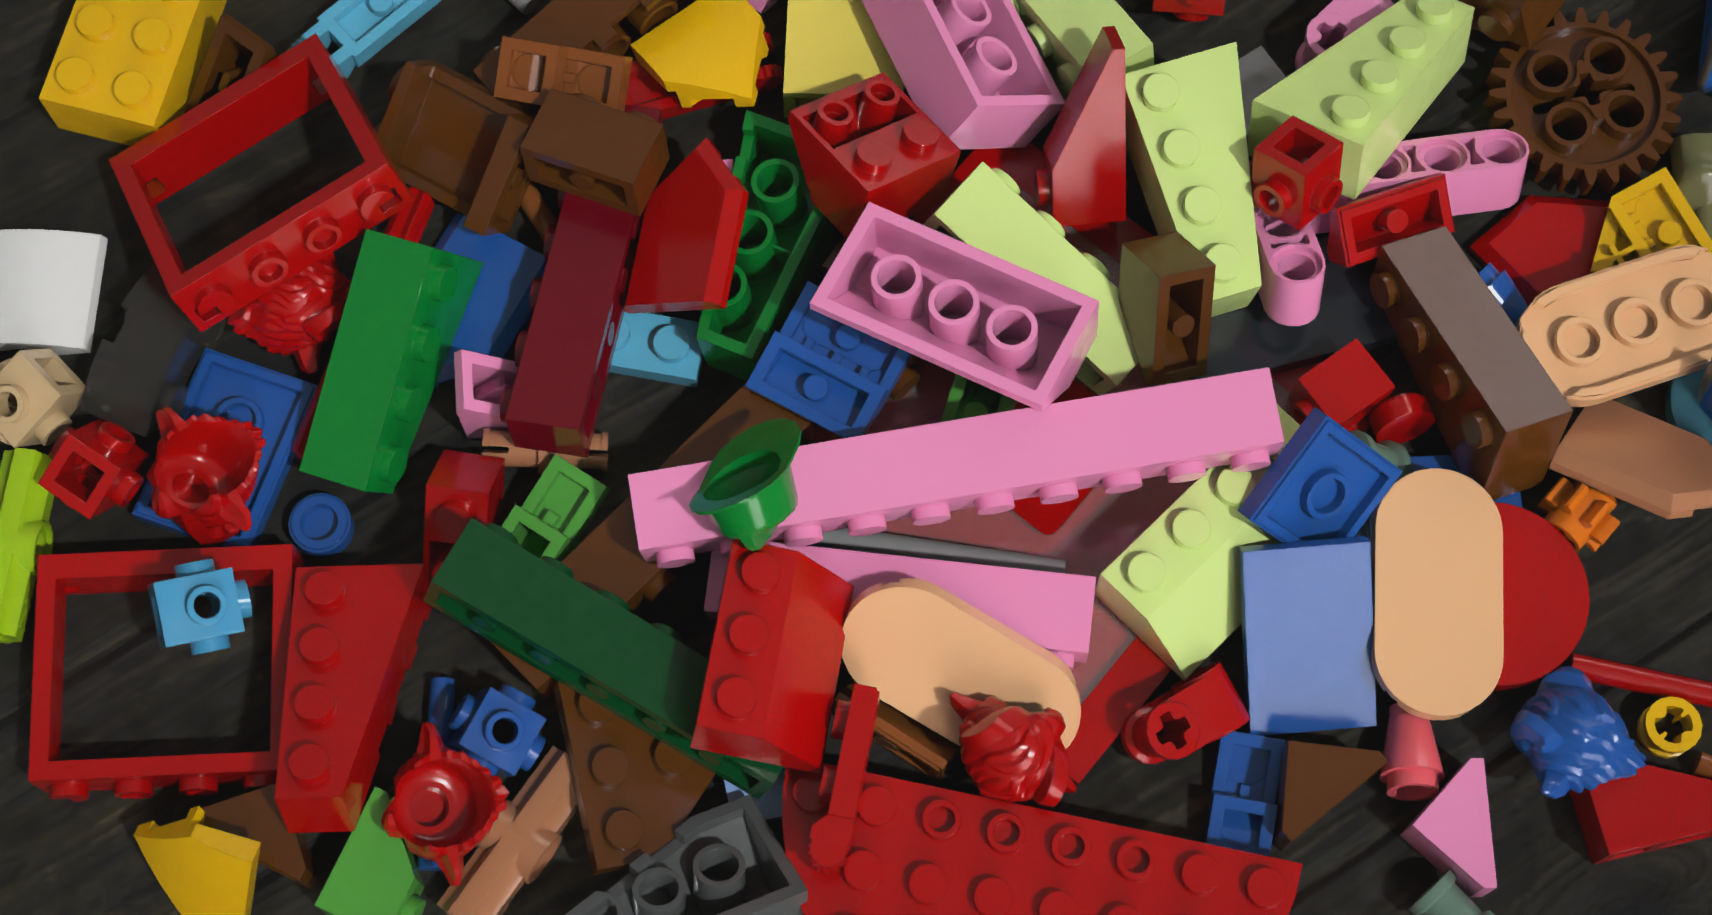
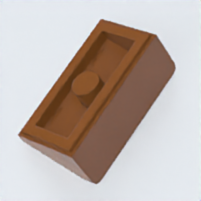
M855 680L843 688L834 699V713L836 712L839 699L851 701L854 683L858 684ZM880 700L872 741L934 781H941L959 754L961 747Z

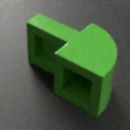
M555 454L523 505L518 506L515 504L501 527L511 532L518 540V546L539 558L548 556L562 562L581 543L579 540L612 489Z

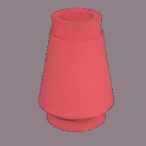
M1395 703L1389 707V719L1383 752L1388 762L1381 768L1380 780L1386 784L1387 795L1393 799L1420 801L1433 798L1439 793V782L1445 778L1431 721L1413 716Z

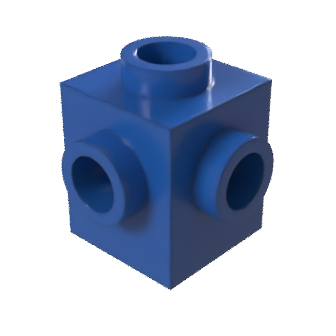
M502 684L499 691L488 687L477 691L475 696L467 693L456 708L448 724V727L454 730V733L446 747L456 751L464 750L468 756L476 759L481 766L487 767L493 776L497 775L501 778L515 776L519 768L527 772L541 753L546 738L540 735L539 732L546 718L532 711L536 704L533 698L507 684ZM499 719L506 721L513 727V731L506 744L496 741L492 733L493 725Z

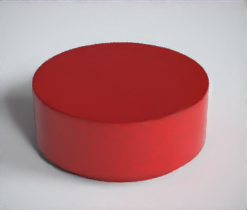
M1403 393L1377 405L1371 412L1368 421L1378 443L1383 440H1390L1400 444L1425 433L1434 424L1435 416L1426 396L1419 393Z

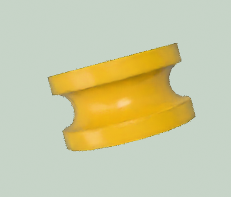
M1670 696L1659 699L1642 712L1638 718L1636 731L1639 741L1646 751L1656 757L1669 759L1680 756L1697 744L1702 734L1703 724L1700 714L1691 703L1683 698ZM1666 713L1675 716L1671 722L1674 724L1679 720L1684 731L1673 738L1672 742L1664 740L1667 732L1659 735L1655 727V723L1663 719Z

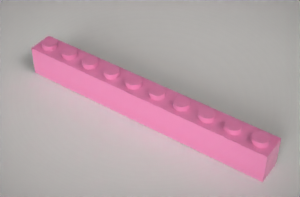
M1270 368L1052 403L1042 412L1028 407L799 446L791 463L798 495V504L795 511L777 526L776 531L767 542L784 539L785 546L800 547L822 541L823 532L848 528L850 536H866L885 531L887 529L886 522L912 518L913 525H932L949 520L951 518L950 511L976 507L978 515H991L1015 508L1014 500L1039 496L1041 504H1057L1078 498V490L1097 486H1103L1105 493L1115 494L1142 487V479L1167 475L1168 482L1182 483L1206 476V468L1231 464L1233 472H1248L1267 467L1271 464L1270 457L1278 456L1284 444ZM712 461L628 475L638 548L646 562L656 561L658 568L681 567L694 563L696 561L695 554L720 550L722 557L728 558L733 539L721 534L708 515L693 514L689 507V503L699 490Z

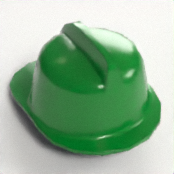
M786 418L767 420L750 427L734 437L719 451L710 464L699 490L689 503L692 513L708 515L721 534L727 538L740 539L750 551L762 549L776 531L777 526L795 511L798 504V495L791 469V463L800 445L802 431L796 421Z

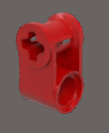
M1219 661L1193 672L1185 681L1181 679L1172 685L1169 691L1133 711L1124 721L1121 729V741L1124 750L1131 759L1140 764L1153 765L1165 760H1178L1187 757L1204 745L1240 728L1251 717L1222 663ZM1163 728L1164 734L1157 738L1156 733Z

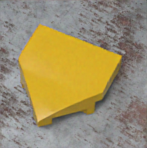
M696 0L630 44L636 60L667 92H676L682 108H692L693 105L702 99H733L736 107H754L758 94L755 83L760 63L763 58L767 57L769 51L763 34L765 26L762 17L747 0Z
M1666 167L1611 196L1590 274L1679 245H1697L1709 248L1707 252L1712 253L1711 238Z
M200 806L191 808L185 819L159 826L155 821L138 825L134 837L161 887L181 915H251L261 842L204 826L205 811Z

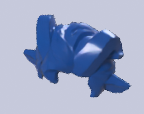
M1560 666L1548 673L1540 682L1536 694L1528 699L1520 712L1516 714L1510 727V735L1516 748L1529 758L1537 778L1541 781V794L1552 799L1565 796L1570 789L1577 793H1582L1584 788L1592 791L1599 784H1605L1609 780L1632 777L1637 774V769L1646 766L1644 762L1646 761V756L1639 752L1634 745V740L1630 739L1629 732L1621 716L1612 710L1605 698L1593 690L1591 680L1581 670L1571 666Z

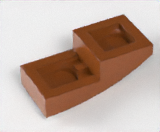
M502 36L493 97L542 106L548 92L552 88L571 95L574 93L586 94L596 99L602 105L624 112L633 57Z

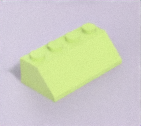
M1277 404L1284 437L1281 452L1300 425ZM1277 456L1270 457L1271 464L1269 466L1248 472H1233L1231 464L1209 468L1206 471V476L1198 479L1099 576L1095 587V595L1183 681L1242 624L1238 547L1282 543L1237 511Z

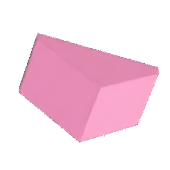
M463 349L454 352L456 413L468 439L483 438L484 428L509 430L507 424L500 420V402L505 386H514L519 368L516 367L515 361Z
M1471 758L1461 766L1400 835L1440 872L1444 874L1447 870L1451 869L1457 876L1455 884L1469 897H1483L1497 888L1484 758Z

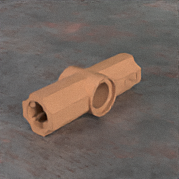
M552 746L513 801L506 800V810L499 812V817L494 821L489 834L475 846L477 850L464 866V875L460 885L457 887L449 886L436 904L448 915H502L523 884L533 882L545 869L562 840L560 833L579 809L569 758L565 751Z

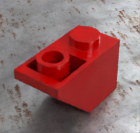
M443 450L426 483L423 563L429 585L471 518L483 525L485 523H494L500 526L503 509L505 458Z

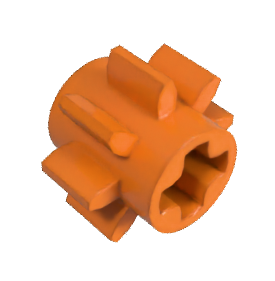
M1561 477L1537 505V508L1547 514L1544 519L1555 526L1566 537L1576 553L1584 545L1591 551L1596 552L1620 525V521L1610 515L1617 506L1614 496L1579 481L1571 484L1565 477Z

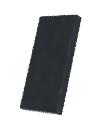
M1328 236L1318 238L1317 240L1325 258L1326 268L1320 309L1316 318L1310 323L1301 326L1279 324L1269 318L1257 292L1247 307L1211 317L1206 374L1189 378V380L1267 367L1270 368L1271 375L1323 362L1356 338L1367 351L1396 344V334L1384 309L1380 308L1374 301L1370 290V277L1373 274L1377 258L1346 268L1329 261L1327 253Z

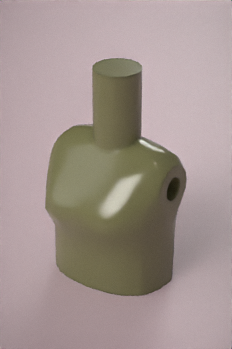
M1712 133L1680 135L1673 138L1674 140L1670 145L1671 176L1712 240Z

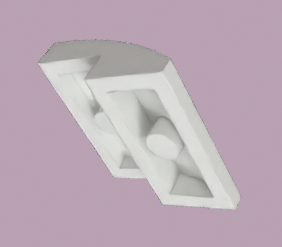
M0 230V351L51 348L57 355L91 353L108 243L106 237L101 234L63 230Z

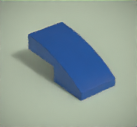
M1233 731L1218 739L1204 843L1270 857L1278 805L1275 804L1281 770L1282 751L1286 740Z

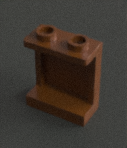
M435 60L407 61L404 67L397 71L390 83L388 95L391 100L382 122L374 128L403 181L414 188L429 193L432 198L466 215L463 226L482 236L510 232L530 184L520 145L537 114L512 100L493 97V90Z

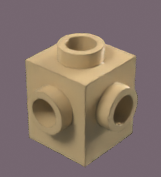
M51 348L19 350L13 358L6 359L0 363V441L12 445L13 448L39 444L48 446L57 441L71 427L72 420L69 417L92 392Z

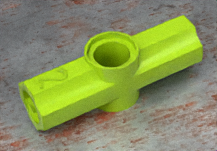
M15 448L13 450H4L0 466V643L5 644L22 642L37 577L38 555H50L53 550V530L49 518L55 495L38 484L52 459L49 458V455L33 449Z

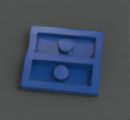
M807 281L780 332L775 331L745 387L842 439L866 435L913 354L811 310L809 303L819 286Z

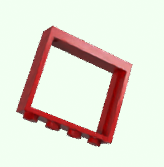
M316 33L109 159L170 297L201 333L365 233L366 229L373 228L415 202L343 71ZM331 98L365 162L186 271L156 205Z
M293 544L38 555L28 782L45 793H49V799H70L73 802L88 800L89 791L114 790V797L145 799L154 796V788L179 787V794L210 796L218 794V785L244 784V791L251 792L275 784L296 567H305V560ZM206 559H213L215 570L232 567L235 581L245 579L247 587L273 586L270 751L60 761L67 595L148 591L147 586L154 582L176 578L174 566Z

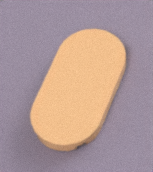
M1697 245L1671 247L1558 284L1536 296L1522 313L1517 322L1516 329L1570 406L1587 407L1597 405L1707 368L1712 358V253L1707 252L1709 248Z
M1430 468L1415 471L1392 485L1378 505L1372 522L1373 642L1371 664L1374 676L1383 691L1385 692L1386 690L1390 697L1397 701L1396 705L1413 716L1427 720H1450L1464 715L1481 704L1492 693L1502 673L1504 659L1503 526L1495 502L1487 491L1473 479L1448 469Z
M900 578L899 582H890L885 585L881 582L867 588L851 604L842 628L845 634L842 658L852 678L858 684L877 687V691H880V700L959 746L960 733L958 727L962 724V719L950 704L949 695L952 692L981 702L987 697L995 696L999 700L1006 702L1007 706H1020L1029 712H1044V709L1047 707L1055 709L1062 714L1066 728L1060 737L1065 749L1075 738L1081 718L1080 693L1070 668L1052 652L945 589L922 579Z

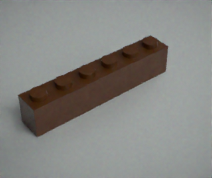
M745 383L656 470L712 461L719 451L734 437L750 427L767 420L786 418L796 421L802 431L799 446L812 444L810 442L816 437L812 422L747 389ZM631 495L562 561L572 570L574 579L594 591L602 589L618 595L629 605L630 612L633 614L647 601L655 605L663 600L679 582V577L676 573L683 567L658 568L656 561H645L638 548ZM712 551L695 554V559L700 561ZM491 642L546 698H549L554 693L553 688L558 682L557 680Z

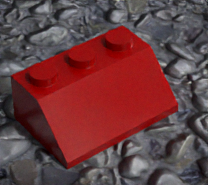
M733 539L726 564L690 748L820 774L845 640L842 628L851 606L854 586L799 551L766 544L760 550L750 551L740 539Z

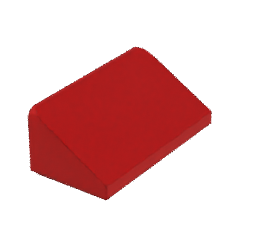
M1440 172L1333 207L1327 245L1329 261L1348 268L1378 258L1382 245L1444 226L1447 227L1450 233L1455 232L1445 174Z

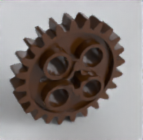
M1578 7L1571 21L1567 23L1563 14L1558 10L1530 49L1509 41L1506 45L1507 48H1500L1493 61L1497 68L1491 69L1485 81V85L1492 90H1489L1483 101V107L1496 110L1490 118L1487 128L1488 130L1506 129L1513 131L1527 141L1530 150L1527 164L1531 162L1537 166L1533 177L1535 183H1539L1550 173L1556 175L1555 184L1558 192H1562L1571 179L1577 180L1581 195L1589 193L1595 180L1599 181L1606 193H1611L1619 182V177L1628 185H1632L1641 174V169L1650 172L1659 161V154L1664 155L1674 139L1669 134H1673L1681 122V117L1673 113V111L1676 110L1683 100V95L1667 90L1672 87L1678 78V73L1673 71L1660 72L1659 67L1668 54L1666 51L1648 54L1645 48L1652 36L1646 33L1633 40L1628 36L1631 28L1630 20L1626 19L1617 29L1609 27L1608 11L1603 10L1596 22L1592 23L1588 22L1584 8ZM1591 62L1605 65L1611 74L1597 71ZM1534 75L1548 77L1556 87L1542 85L1536 80ZM1625 87H1627V88L1630 89V90H1616V89L1625 88ZM1533 111H1536V112H1547V111H1549V112H1548V113H1543V114H1536V113H1534ZM1615 114L1623 117L1631 127L1625 128L1617 125L1612 121L1610 115ZM1552 127L1566 129L1572 134L1574 140L1561 139L1555 134Z

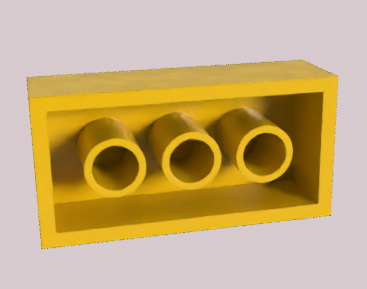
M76 0L41 90L39 100L60 129L129 146L134 145L184 114L227 0Z

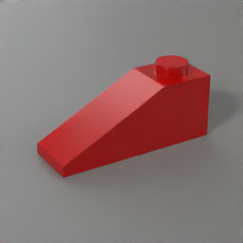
M1115 26L1102 27L1043 146L1044 168L1034 169L1037 206L1046 205L1048 213L1061 226L1126 221L1125 47Z
M1646 765L1637 769V774L1632 777L1609 780L1605 784H1599L1592 791L1584 788L1582 793H1577L1572 789L1569 791L1592 865L1712 837V780Z

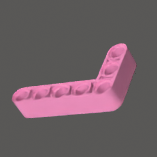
M1490 129L1401 141L1355 200L1441 172L1446 177L1452 216L1509 208L1520 197L1530 151L1529 145L1521 135L1506 129ZM1340 195L1334 207L1355 200L1344 195ZM1254 206L1262 282L1258 294L1269 318L1279 324L1286 326L1305 325L1314 320L1319 312L1326 265L1315 234L1329 232L1332 209L1326 214L1319 213L1299 231Z

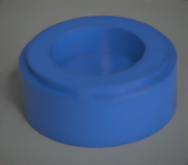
M315 493L300 500L292 509L288 523L290 535L298 548L314 558H330L341 553L350 544L355 528L352 514L345 503L338 497L328 493Z

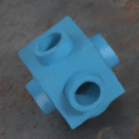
M213 559L174 566L176 578L154 582L147 586L160 649L189 643L193 656L231 648L229 635L244 632L243 619L252 617L251 599L245 579L235 581L232 567L215 570ZM197 596L204 597L210 603L211 612L207 618L200 617L194 610V601Z

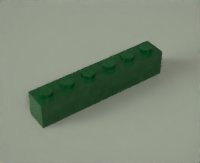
M473 518L470 519L432 579L423 599L425 603L577 693L582 694L753 797L759 799L774 785L783 766L690 748L708 657L685 645V638L675 629L662 623H653L651 625L631 613L629 605L618 595L602 589L594 591L574 579L572 570L559 560L548 556L539 558L518 546L516 537L505 528L494 523H485L483 525Z

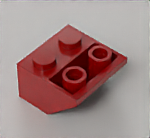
M884 72L790 111L788 116V123L812 202L846 238L850 235L868 202L906 218L943 202L961 150Z

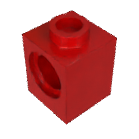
M1356 338L1299 377L1288 399L1292 403L1290 405L1291 413L1300 426L1312 409L1316 407L1346 430H1350L1370 416L1377 405L1387 400L1396 386Z

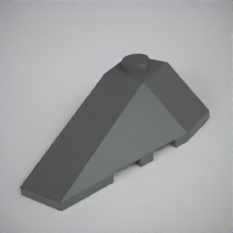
M748 794L690 817L675 829V838L652 856L646 852L629 865L630 873L605 892L595 891L565 915H803L800 905L807 902L808 889L789 858H786L785 851L753 798Z

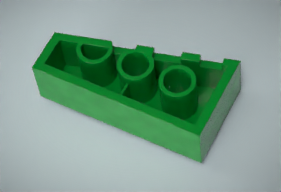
M746 110L742 127L743 141L740 154L736 156L732 174L739 178L749 192L727 306L726 309L702 310L696 339L709 367L748 381L775 331L780 332L807 281L814 284L839 230L812 202L790 126Z
M366 229L299 471L365 492L393 494L396 483L405 472L408 453L484 262Z

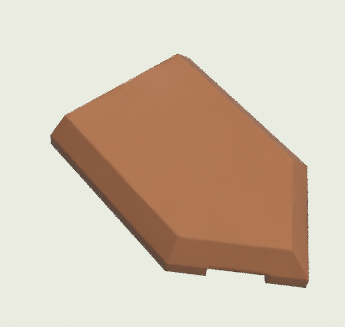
M1614 400L1583 408L1559 444L1549 469L1665 519L1692 517L1696 509L1712 508V443L1703 437Z

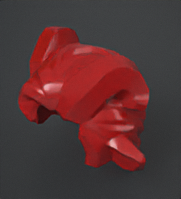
M332 252L231 314L227 323L234 325L233 331L236 334L245 335L246 338L256 340L259 346L266 347L270 353H281L282 356L294 354L301 371L307 374L317 373L319 371V358L322 346L331 338L334 330L339 328L351 281L338 270L336 258Z
M169 406L158 410L156 418L161 439L157 444L156 461L152 463L146 474L153 488L151 499L155 514L160 518L175 521L197 542L204 546L224 542L238 534L240 529L242 531H249L252 525L251 514L245 504L257 483L259 461L262 456L261 449L266 445L265 438L261 437L263 429L253 427L251 421L226 420L221 416L212 417L205 413L199 417L193 415L184 421Z
M952 692L949 695L951 706L962 719V724L958 727L962 762L965 764V769L971 776L973 783L978 787L979 794L1008 802L1033 799L1040 805L1055 807L1060 802L1064 792H1076L1077 786L1069 776V756L1060 738L1066 728L1064 718L1060 712L1049 707L1044 709V712H1029L1020 706H1007L1006 702L999 700L995 696L987 697L981 702L956 692Z
M427 721L421 727L417 752L399 768L394 777V795L383 813L381 820L382 828L389 837L404 838L409 852L421 858L436 861L439 868L445 874L450 886L457 887L460 885L464 875V856L489 834L494 821L499 817V812L506 810L507 802L505 799L510 792L502 785V780L499 776L491 775L487 767L481 766L476 759L468 756L464 750L456 751L444 746L436 726Z

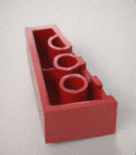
M424 563L296 567L274 796L288 833L355 831L380 759L378 750L387 725H392L399 704L397 696L406 670H411L418 649L416 642L423 621H428L432 606L423 601L429 587Z

